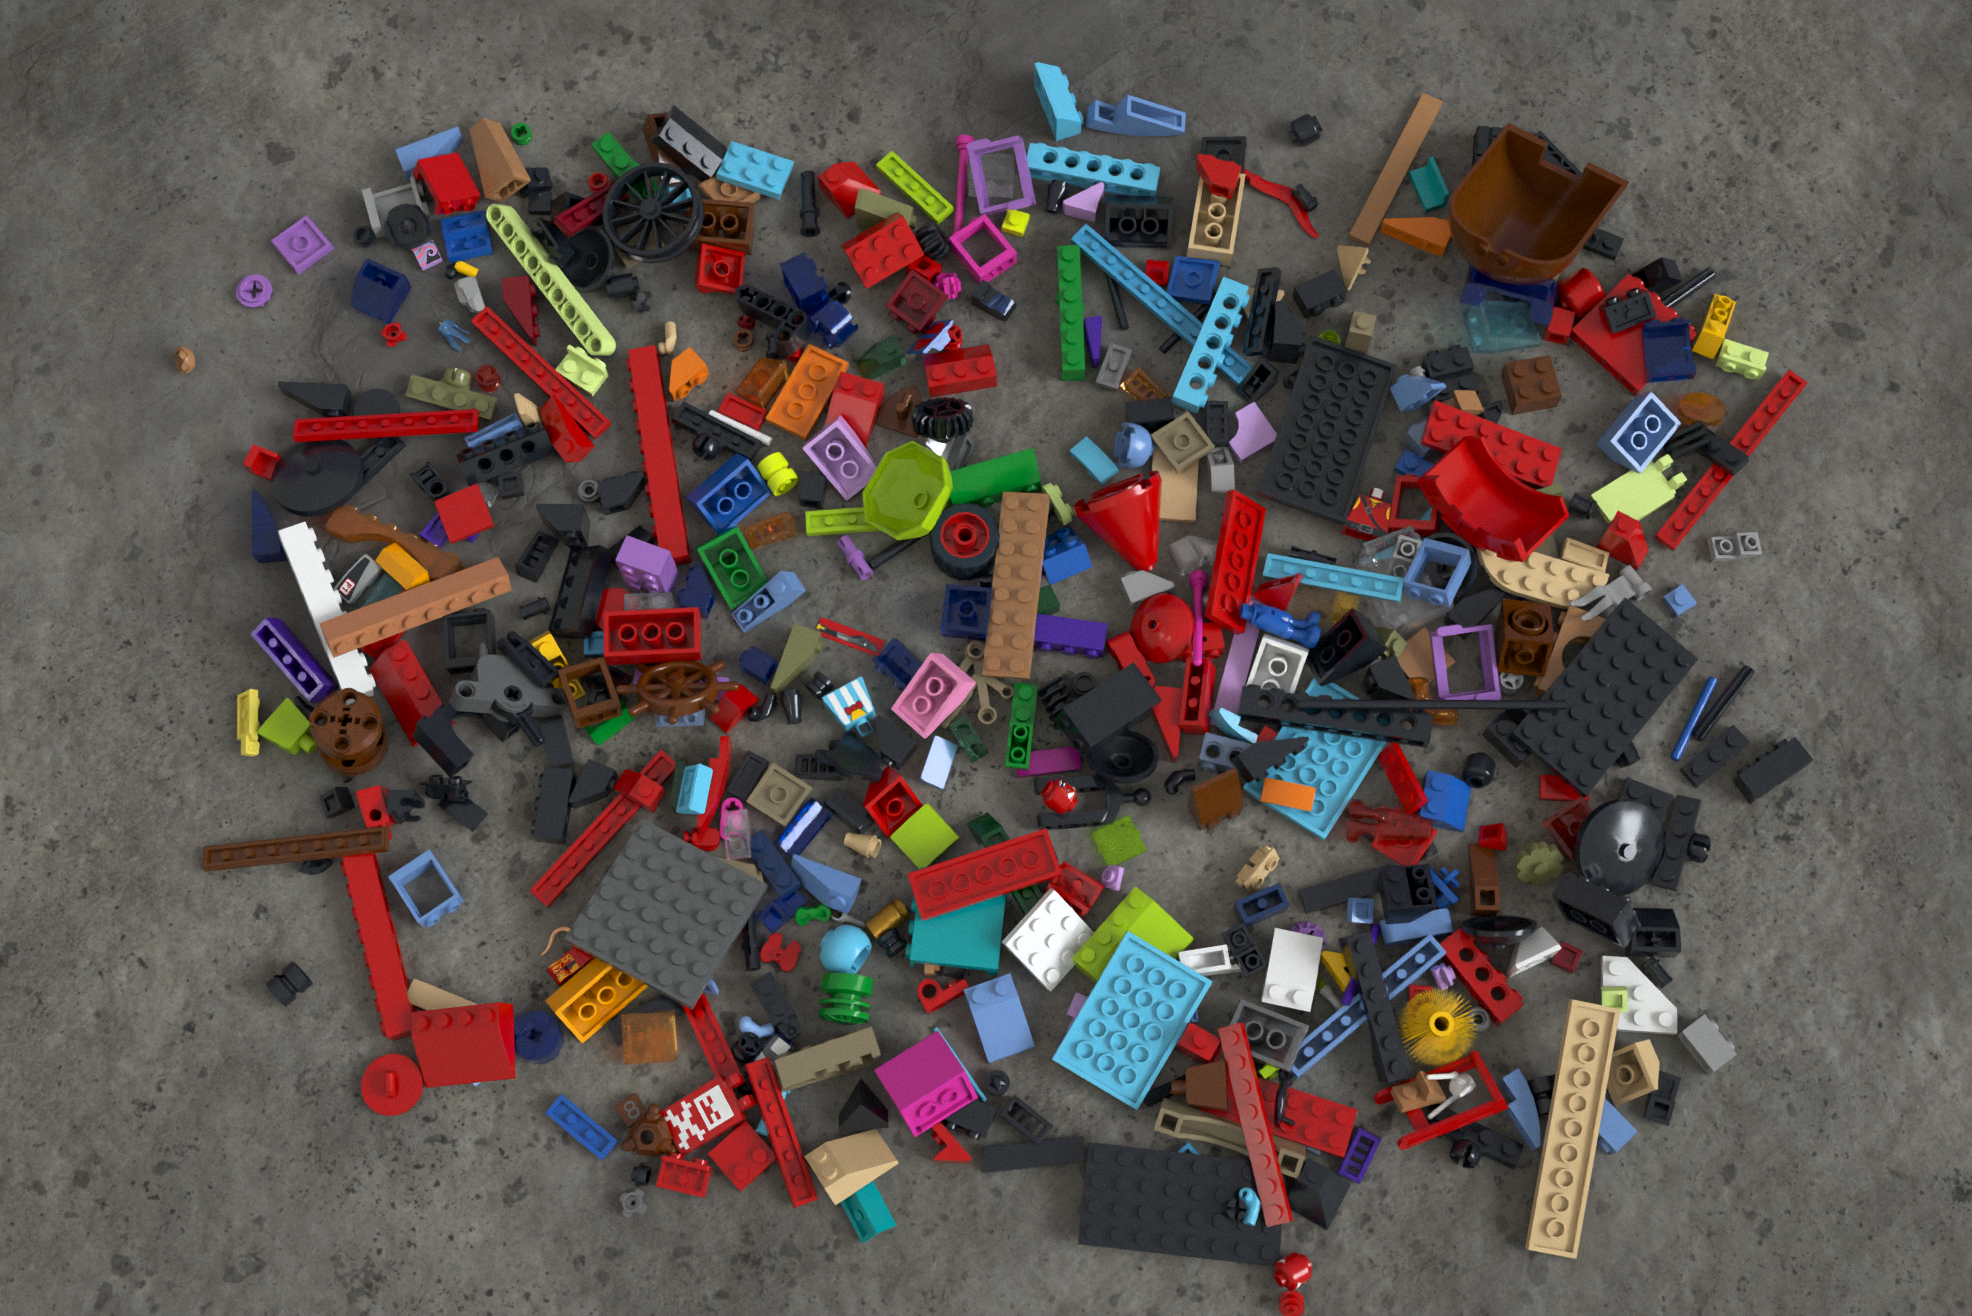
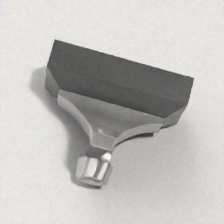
M965 433L964 435H958L957 438H953L948 443H940L928 438L925 445L927 449L945 458L949 470L952 471L967 466L975 443L968 433Z

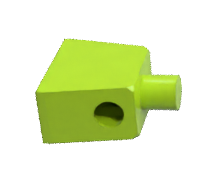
M286 698L257 730L265 740L293 755L297 754L301 748L308 754L313 753L317 749L314 739L311 738L310 722L289 698Z

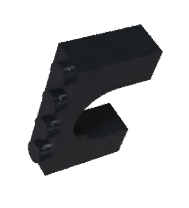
M448 704L447 706H439L430 717L424 716L419 719L415 724L416 729L412 737L451 778L466 768L474 755L455 734L452 727L454 719L459 717L476 718L483 722L501 742L519 732L521 727L518 723L512 726L511 723L500 721L489 713L458 711Z

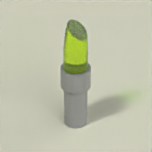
M1317 975L1315 986L1320 991L1319 993L1324 999L1328 1000L1336 1011L1340 1010L1344 1004L1334 994L1333 989Z

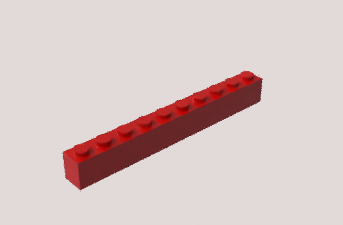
M655 345L628 350L629 358L626 359L628 372H632V379H629L631 392H635L636 398L632 400L634 413H638L639 420L635 421L637 433L641 434L642 441L638 443L641 455L645 456V462H642L644 476H648L649 482L645 483L647 497H651L652 504L648 505L650 517L654 518L655 525L652 526L653 538L658 540V547L671 552L675 565L692 563L659 353Z

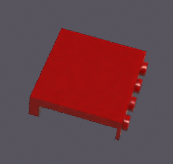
M1628 274L1571 329L1570 338L1636 396L1643 391L1644 387L1683 348L1694 341L1697 333L1690 323H1684L1678 317V313L1672 307H1666L1655 292L1648 291L1641 279ZM1637 287L1648 291L1656 317L1617 333H1611L1605 313L1599 307L1605 304L1604 300L1613 296L1620 298L1627 295L1626 291Z

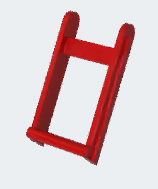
M1473 1051L1469 1056L1428 1071L1426 1074H1445L1454 1071L1460 1074L1476 1068L1493 1100L1432 1125H1429L1421 1108L1406 1111L1405 1113L1415 1131L1402 1136L1397 1141L1399 1149L1411 1148L1509 1108L1478 1051ZM1416 1077L1377 1092L1374 1095L1376 1104L1381 1105L1394 1100L1390 1093L1392 1087L1414 1082Z

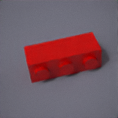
M1186 658L1179 726L1185 734L1205 735L1206 732L1209 733L1211 718L1209 712L1212 710L1216 667L1210 658H1202L1200 666L1193 665V658Z

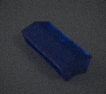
M811 797L774 844L791 859L794 854L800 856L833 816L832 812L817 799Z

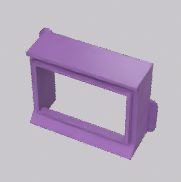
M1019 135L990 142L989 139L985 138L967 144L966 148L980 214H986L987 216L1036 205L1024 141ZM1014 147L1024 198L990 207L980 155Z
M1492 624L1467 627L1450 625L1439 627L1437 631H1429L1437 700H1500L1501 693ZM1477 631L1484 689L1449 694L1442 636Z

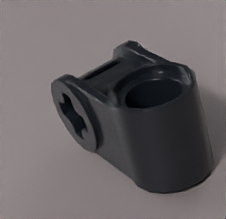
M427 461L425 463L426 466L416 473H411L410 476L435 504L434 501L450 495L451 492L437 470ZM443 489L441 493L435 494L437 490Z

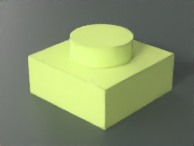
M1626 986L1601 987V1005L1618 1008L1620 1013L1628 1012Z

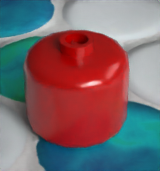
M1579 268L1556 285L1559 306L1574 311V317L1577 319L1586 316L1606 296L1597 278L1586 268Z

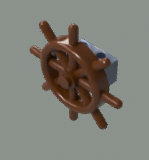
M677 660L663 662L653 667H649L646 664H637L636 669L643 673L639 677L637 684L618 685L616 693L637 694L639 703L630 707L628 714L636 716L647 710L655 714L656 727L704 726L706 710L713 714H717L720 710L719 706L713 703L719 691H737L739 684L738 682H718L715 673L724 669L726 665L722 660L710 666L696 661Z

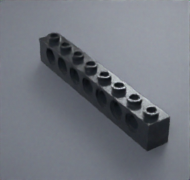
M1255 684L1242 686L1238 716L1243 721L1427 748L1430 743L1433 714H1429L1423 709H1414L1413 711L1403 709H1316V715H1309L1305 709H1298V699H1332V697L1328 695L1308 696V693L1302 691L1287 693L1281 688L1261 689V686ZM1266 700L1270 707L1262 708L1258 705V701ZM1285 703L1290 704L1294 710L1286 712L1282 709L1281 705ZM1337 711L1340 713L1341 718L1334 719L1329 715V712ZM1360 714L1364 717L1365 721L1356 722L1353 719V715ZM1377 718H1385L1388 725H1379ZM1400 722H1409L1412 729H1404Z

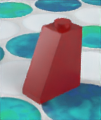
M1617 511L1596 547L1609 552L1610 557L1628 566L1631 565L1635 570L1639 569L1648 552L1640 522L1620 511Z

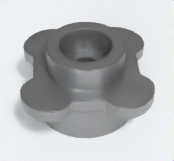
M637 1189L635 1192L621 1194L620 1201L624 1208L622 1213L625 1217H631L635 1213L644 1214L646 1212L647 1206L643 1201L644 1192ZM632 1201L636 1202L634 1206L631 1205Z

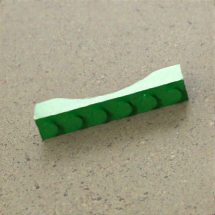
M1080 245L1057 246L1062 381L1085 380Z

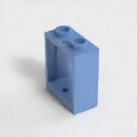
M1424 538L1403 580L1405 595L1415 600L1421 599L1431 602L1437 606L1450 607L1471 565L1469 549ZM1429 560L1456 567L1445 590L1418 583Z
M430 849L388 876L417 922L423 928L435 925L440 921L439 917L447 912L452 913L461 906L460 903L465 901ZM434 866L453 896L423 916L404 886Z

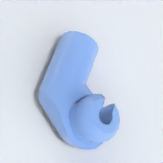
M744 1016L739 1021V1029L742 1033L752 1032L759 1038L775 1034L772 1022L759 1026L749 1016Z

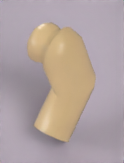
M674 322L665 323L666 342L658 344L659 353L662 355L666 353L669 355L674 350L677 338L676 324Z

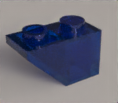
M696 562L694 568H690L687 573L686 581L688 582L685 589L682 588L680 590L677 601L680 608L698 607L701 618L708 619L716 598L701 563Z

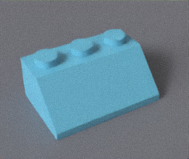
M1040 62L1034 63V87L1055 140L1058 141L1080 134L1081 124H1084L1082 113L1080 111L1077 112L1075 108L1076 99L1073 92L1069 93L1067 88L1069 87V82L1066 74L1062 75L1060 68Z

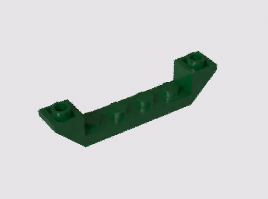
M988 812L967 823L978 845L982 843L985 848L1010 840L1003 827ZM1036 884L1011 892L1024 916L1043 897Z

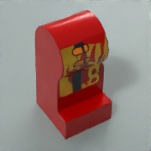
M572 946L573 948L565 953L562 958L555 961L547 969V972L560 987L593 960L594 957Z

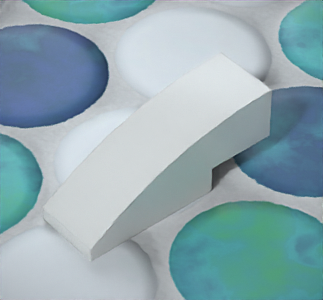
M1227 944L1178 952L1179 961L1203 976L1242 972Z

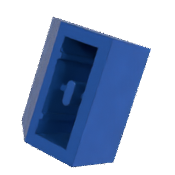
M1071 526L1060 528L1056 533L1046 536L1042 575L1049 584H1054L1092 568L1085 543Z

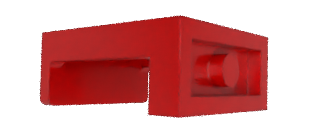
M458 153L418 159L413 175L416 180L424 179L436 202L434 209L436 215H449L453 212L470 211L475 208L480 193Z

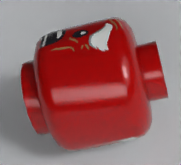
M1060 778L1054 781L1049 780L1041 792L1042 802L1057 814H1063L1067 810L1071 812L1078 802L1076 799L1077 791Z
M1290 1252L1275 1263L1274 1279L1280 1287L1296 1290L1310 1280L1312 1265L1304 1254Z

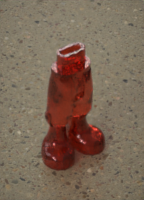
M1360 799L1352 800L1349 810L1351 819L1347 822L1348 843H1356L1360 835L1373 834V837L1380 841L1385 839H1415V841H1418L1419 838L1430 839L1432 820L1422 819L1421 815L1417 816L1390 809L1388 806L1378 807L1375 810L1364 806L1363 801ZM1374 819L1378 821V823L1370 824L1360 822L1357 820Z

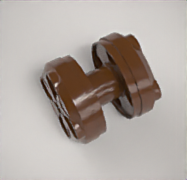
M344 688L341 691L331 693L315 706L309 716L310 731L317 745L319 755L324 764L336 773L351 778L367 773L374 769L388 752V736L382 723L379 708L364 693L358 692L353 688ZM349 699L355 700L351 705L344 704ZM324 719L320 726L316 725L319 720ZM378 741H382L379 746L375 747ZM347 761H354V764L350 767L343 766Z

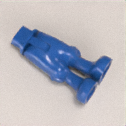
M1257 603L1252 605L1241 604L1240 618L1248 620L1250 625L1254 624L1256 628L1283 639L1295 640L1301 643L1302 646L1310 649L1316 646L1321 632V628L1317 627L1320 620L1319 612L1311 611L1304 620L1293 619L1288 612L1272 606Z

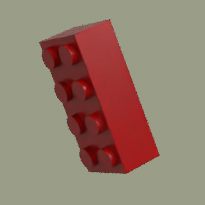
M699 608L605 611L604 658L607 665L663 663L677 660L702 661V621Z

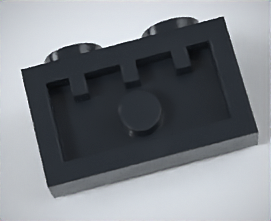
M1637 287L1626 291L1627 295L1620 298L1613 296L1604 300L1605 304L1599 307L1605 313L1611 333H1617L1656 317L1648 291Z

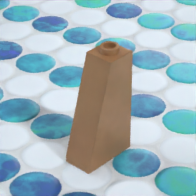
M483 118L469 129L485 198L503 202L530 182L528 173L500 123Z

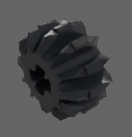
M935 222L926 223L916 230V239L922 251L933 261L943 258L950 252V243L944 231Z

